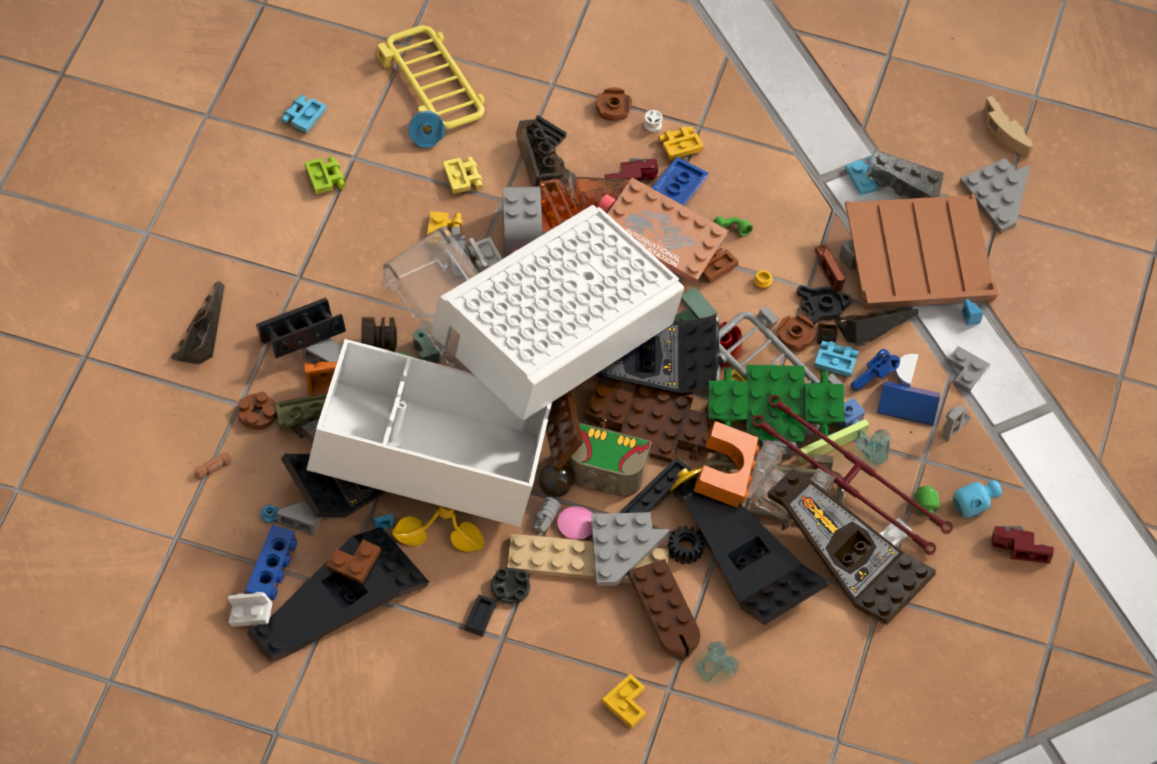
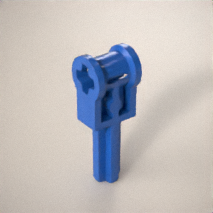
M881 349L873 359L866 363L868 370L856 378L850 386L854 391H858L874 377L877 376L882 379L889 372L895 371L899 367L900 358L896 355H891L886 349Z

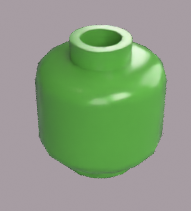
M932 486L919 487L913 494V500L931 514L939 509L938 491L932 489Z

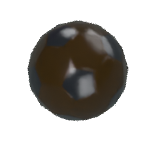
M551 463L541 470L539 485L548 496H564L573 486V474L566 465L559 470Z

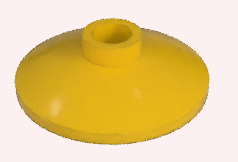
M685 468L677 474L678 479L672 485L670 491L673 492L681 484L695 478L702 468L691 471Z

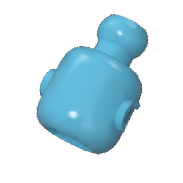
M996 480L989 481L986 486H983L980 482H972L957 489L953 494V501L962 517L980 516V513L990 509L991 498H998L1002 495V489Z

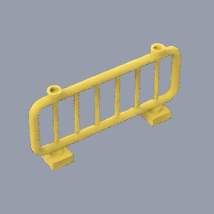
M422 25L389 36L386 40V45L385 43L378 44L377 58L384 69L391 67V62L394 58L422 102L423 106L418 107L417 113L432 111L442 115L471 104L475 105L477 108L476 113L450 122L443 121L445 129H452L478 120L484 115L485 109L483 104H485L483 95L475 94L443 45L444 36L441 32L435 33L431 27ZM422 32L427 33L431 38L398 50L393 45L394 41ZM433 42L439 50L404 62L399 54L400 52ZM439 54L447 62L446 64L413 75L407 67L409 64ZM448 66L455 75L422 87L419 86L415 77ZM458 79L463 87L462 89L429 100L423 92L425 89ZM464 91L471 99L469 102L436 112L431 104ZM428 125L422 127L424 131L431 130V127Z

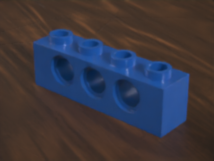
M275 525L271 526L246 587L245 594L262 592L271 601L276 599L278 593L276 588L278 583H282L284 568L290 564V553L295 551L297 546L295 531Z

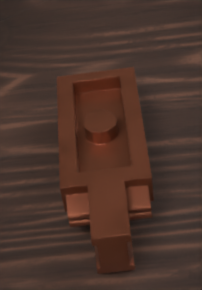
M826 244L816 246L815 253L820 260L819 266L832 289L836 292L841 291L845 282V276L838 268L836 259L832 257L831 250Z

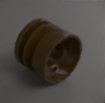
M362 317L361 343L395 352L397 347V327L394 317H390L389 326H385V317L381 318L380 326H376L374 317Z

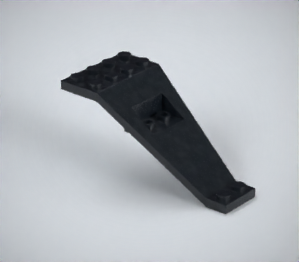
M382 527L353 535L339 549L354 556L362 540L381 548V552L363 584L327 569V561L269 618L268 624L251 627L247 634L267 659L272 662L296 652L396 597L426 588L429 581Z

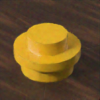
M761 270L754 276L756 286L760 288L771 286L773 278L768 271Z

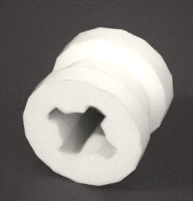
M650 110L646 112L644 121L646 131L656 133L661 130L663 116L659 111Z

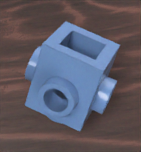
M855 398L844 402V423H835L838 427L844 429L864 419L865 411Z

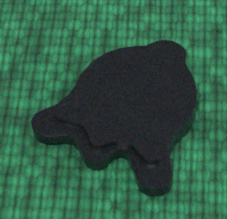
M801 285L797 288V295L807 300L802 303L801 309L808 314L807 318L814 325L819 321L833 320L840 317L845 308L851 304L852 298L849 294L840 291L837 293L832 290V287L825 286L813 289Z

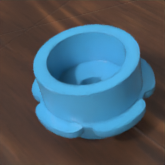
M266 505L260 511V517H262L265 523H274L277 521L279 509L276 506Z

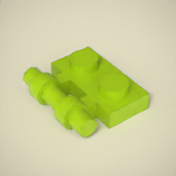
M329 157L328 163H324L322 158L305 162V169L315 194L333 190V184L338 185L339 189L345 188V178L340 173L339 163L335 161L334 157Z

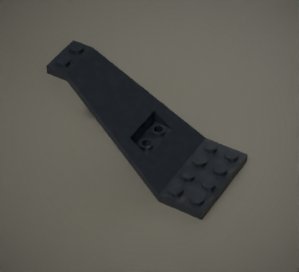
M697 476L673 490L674 497L686 504L740 608L762 624L766 625L828 586L826 579L803 565L741 504L737 508L695 492L694 487Z

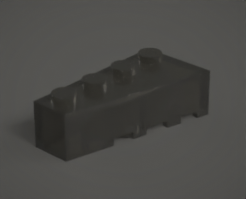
M537 119L519 121L516 137L531 186H540V191L568 188L572 174L570 170L565 168L562 158H559L556 154L554 145L549 143L548 136Z
M875 150L868 162L865 176L884 187H891L900 196L903 194L910 199L939 197L944 173Z

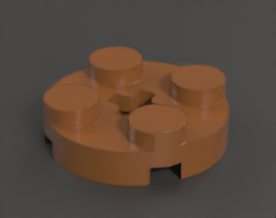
M607 88L603 93L598 94L596 109L599 112V116L603 119L623 120L628 117L632 109V98L629 94H625L621 88Z
M802 315L791 318L787 316L778 325L777 338L787 348L800 352L813 343L815 338L814 324L810 319ZM797 330H799L800 333L799 335H796L792 331L796 332Z
M265 392L250 394L238 402V418L245 427L248 425L255 430H261L269 427L274 422L277 414L275 402ZM255 409H260V414H257L256 412L253 413V411Z

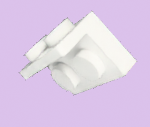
M240 593L228 596V601L232 605L228 622L231 627L269 623L272 602L265 593Z

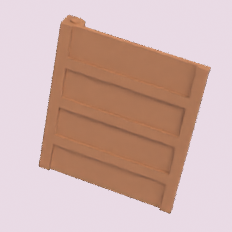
M975 194L845 202L864 309L964 303L965 299L971 302L994 301L999 295L996 283L992 282Z

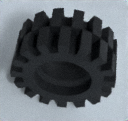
M681 526L677 527V531L674 529L668 541L670 557H675L676 562L681 560V564H684L685 561L691 564L692 560L695 563L698 558L700 559L704 548L702 534L699 535L700 531L697 529L694 532V527L692 526L690 529H687V526H684V529ZM680 541H689L693 544V548L683 549L678 543Z

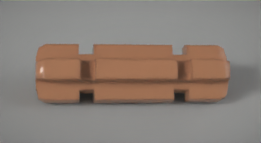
M228 452L220 454V457L217 456L204 463V466L197 467L195 469L196 475L199 478L207 476L206 473L210 474L223 467L222 464L230 463L232 461L231 456Z

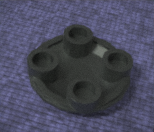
M500 568L492 578L491 591L501 602L507 604L519 603L528 596L530 591L528 575L523 570Z

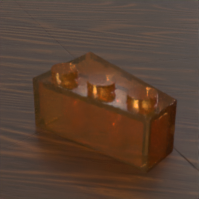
M574 177L573 193L580 211L585 210L591 205L597 208L599 202L606 194L617 200L631 179Z
M558 179L540 181L541 208L551 229L583 211L582 205L579 202L576 203L571 198V193Z

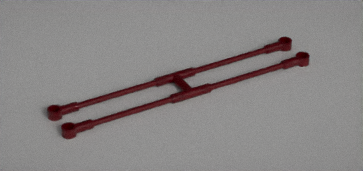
M772 395L769 398V404L772 408H778L785 414L793 417L854 464L843 479L832 471H828L778 434L774 428L764 422L762 416L756 415L753 417L752 424L755 428H761L770 436L776 437L826 474L827 478L854 498L857 497L911 537L912 541L921 546L927 555H933L936 552V545L933 542H927L919 535L912 533L859 494L860 492L849 484L860 470L876 478L929 517L930 521L941 528L943 534H950L952 532L953 525L951 522L943 521L934 513L931 514L878 475L865 462L851 452L844 450L795 414L791 408L781 401L778 395ZM773 399H777L779 402L777 404H773L771 401ZM759 419L762 422L760 424H756L755 420ZM948 525L950 529L944 530L943 526ZM932 546L934 550L928 551L926 548Z

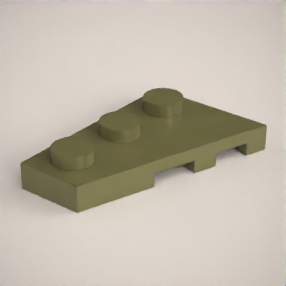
M328 393L275 402L280 431L320 416Z

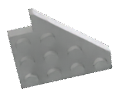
M1006 158L960 179L961 185L969 195L975 194L977 205L999 233H1003L1016 226L1030 168L1027 165L1015 170Z
M651 512L591 514L596 586H617L628 575L629 570L634 569L669 535V529H652Z

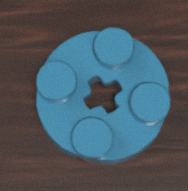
M421 111L413 114L408 124V133L413 142L418 146L429 148L442 140L445 134V125L441 117L435 112ZM425 125L431 127L428 133H424V130H422V127Z

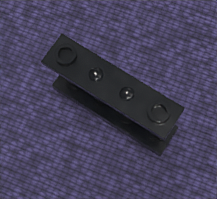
M326 298L256 324L260 341L265 343L271 340L275 358L346 332L342 314L332 317L329 302Z

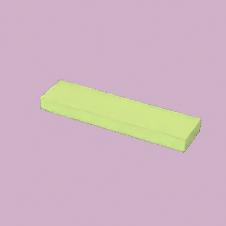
M865 419L827 437L841 447L867 435L869 423ZM820 439L800 450L813 459L814 454L824 455L835 448L823 439ZM799 455L798 460L801 465L808 462Z

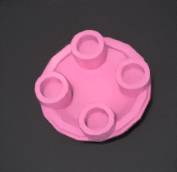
M581 506L568 507L559 514L557 520L558 529L565 539L581 540L592 536L591 514L593 513Z

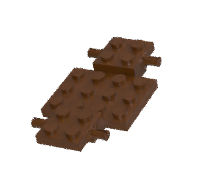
M614 380L612 387L596 383L585 418L599 423L598 428H608L621 432V434L652 441L650 457L669 463L673 461L677 448L690 451L689 458L692 460L694 456V461L697 460L699 451L716 453L715 450L705 447L714 422L716 421L724 424V422L708 420V404L706 405L705 412L691 410L693 398L685 395L637 385L633 396V393L620 390L622 383L620 381Z

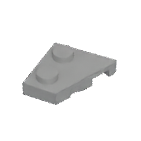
M959 404L955 409L952 408L947 413V421L943 426L944 432L942 437L949 441L971 419L966 408Z

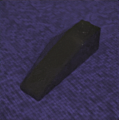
M902 308L887 310L885 314L882 312L868 313V316H858L855 314L835 318V322L847 342L854 343L855 346H864L866 342L877 339L919 312L918 309Z

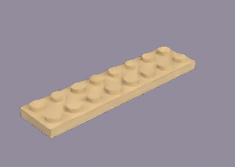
M511 534L507 568L523 570L527 574L596 580L593 541ZM655 548L635 568L663 559L668 564L669 549ZM627 575L620 583H631L629 576Z

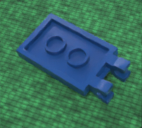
M677 157L654 184L652 189L685 206L708 178V172Z

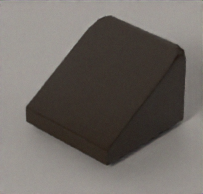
M819 323L817 343L821 344L822 341L836 342L837 326Z

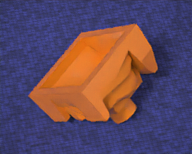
M318 362L316 365L304 363L309 396L328 393L337 362Z

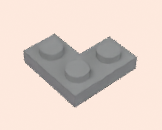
M957 346L947 362L962 371L955 380L954 385L970 394L991 365Z

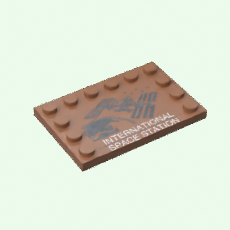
M631 178L608 212V215L665 267L695 284L729 231L634 178Z

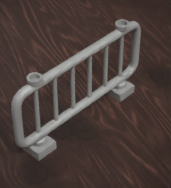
M766 306L759 311L757 317L747 311L737 314L719 330V362L724 364L727 361L745 381L746 370L743 366L772 343L781 354L769 365H775L785 356L794 366H804V376L808 379L806 383L820 382L770 331L777 323L778 318ZM743 319L750 320L755 327L731 348L726 350L720 344V339ZM759 329L768 341L739 364L730 353ZM833 373L828 376V382L842 384ZM813 424V425H812V426H813L814 428H816L817 430L820 429V425H818V424ZM804 428V436L814 434L809 429Z

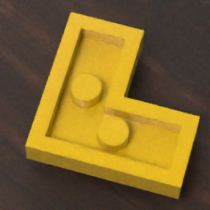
M629 674L602 699V704L632 729L646 716V712L634 702L645 691V686Z

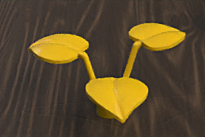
M439 506V509L436 510L425 526L422 527V522L418 518L408 516L402 518L392 531L393 537L398 542L407 546H419L427 540V534L424 530L440 515L444 519L452 518L455 531L451 533L450 540L456 549L463 552H472L484 548V539L479 529L470 522H462L458 527L456 514L454 513L455 510Z

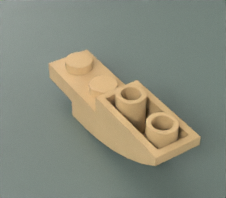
M993 96L987 97L984 110L988 115L987 127L1009 149L1025 158H1029L1033 149V143L1027 138L1023 127L1016 120L1009 121V117L1004 114L1000 103Z

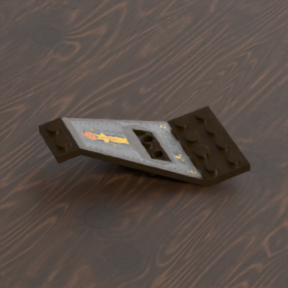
M791 469L767 492L769 499L786 509L855 608L886 625L936 575L934 568L902 552L809 477L794 469Z

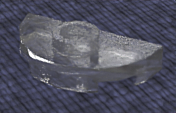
M569 172L558 181L557 189L559 196H562L567 202L565 204L574 208L576 207L575 173Z

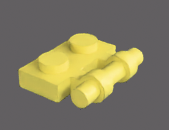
M472 157L466 158V163H462L461 158L443 161V168L453 194L471 190L470 184L475 185L476 189L483 188L482 177L478 174L477 163L473 161ZM466 171L470 172L471 175L467 176Z

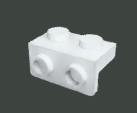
M491 237L476 243L473 238L469 239V254L471 257H475V263L479 271H484L502 260Z

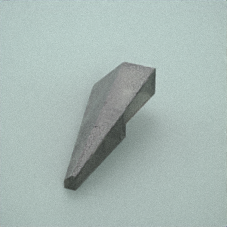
M220 281L214 284L215 288L212 296L208 295L205 299L208 303L205 307L199 309L188 327L185 341L183 339L180 340L179 351L171 355L173 360L201 364L213 357L225 287Z

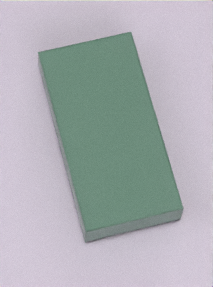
M696 287L682 294V303L696 319L717 316L716 310Z

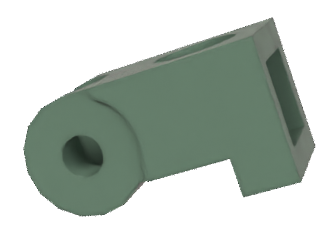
M425 329L415 330L413 333V346L419 351V359L438 363L439 350L430 333Z

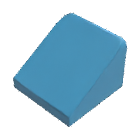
M965 299L962 312L966 324L981 323L983 311L970 300Z
M393 514L371 519L374 529L393 527Z

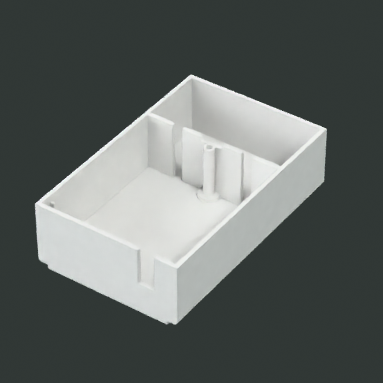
M591 205L440 296L430 333L445 347L448 345L451 329L453 328L460 335L455 357L524 421L672 325L684 286L678 281L679 278L600 207L596 208L594 205Z
M345 339L316 428L307 470L520 527L532 490L552 402L523 421L473 373Z

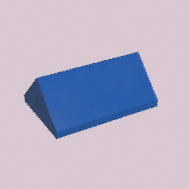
M884 381L877 413L934 426L940 393Z

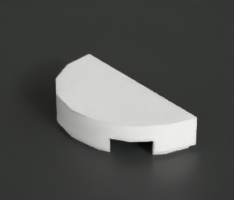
M908 354L900 358V365L895 370V375L902 381L903 385H911L919 354Z

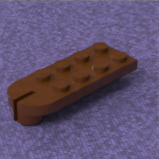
M568 391L552 402L546 426L553 466L559 470L584 443L571 391Z
M663 559L629 570L628 576L663 649L676 658L684 659L686 652L684 644L687 646L686 654L690 657L699 645L700 630L666 560Z

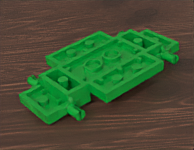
M747 364L746 381L732 380V368H724L723 380L708 382V420H718L724 422V425L731 427L732 422L746 423V433L758 437V442L762 440L778 441V439L773 435L770 436L761 428L753 426V417L756 415L762 416L764 422L774 428L778 434L789 442L804 443V425L778 408H772L769 404V398L772 395H778L784 404L809 424L820 425V432L825 436H828V425L844 423V384L828 382V371H820V382L805 383L804 385V366ZM773 399L771 402L773 404H777L779 401L777 399ZM759 419L755 420L756 424H760L762 422Z

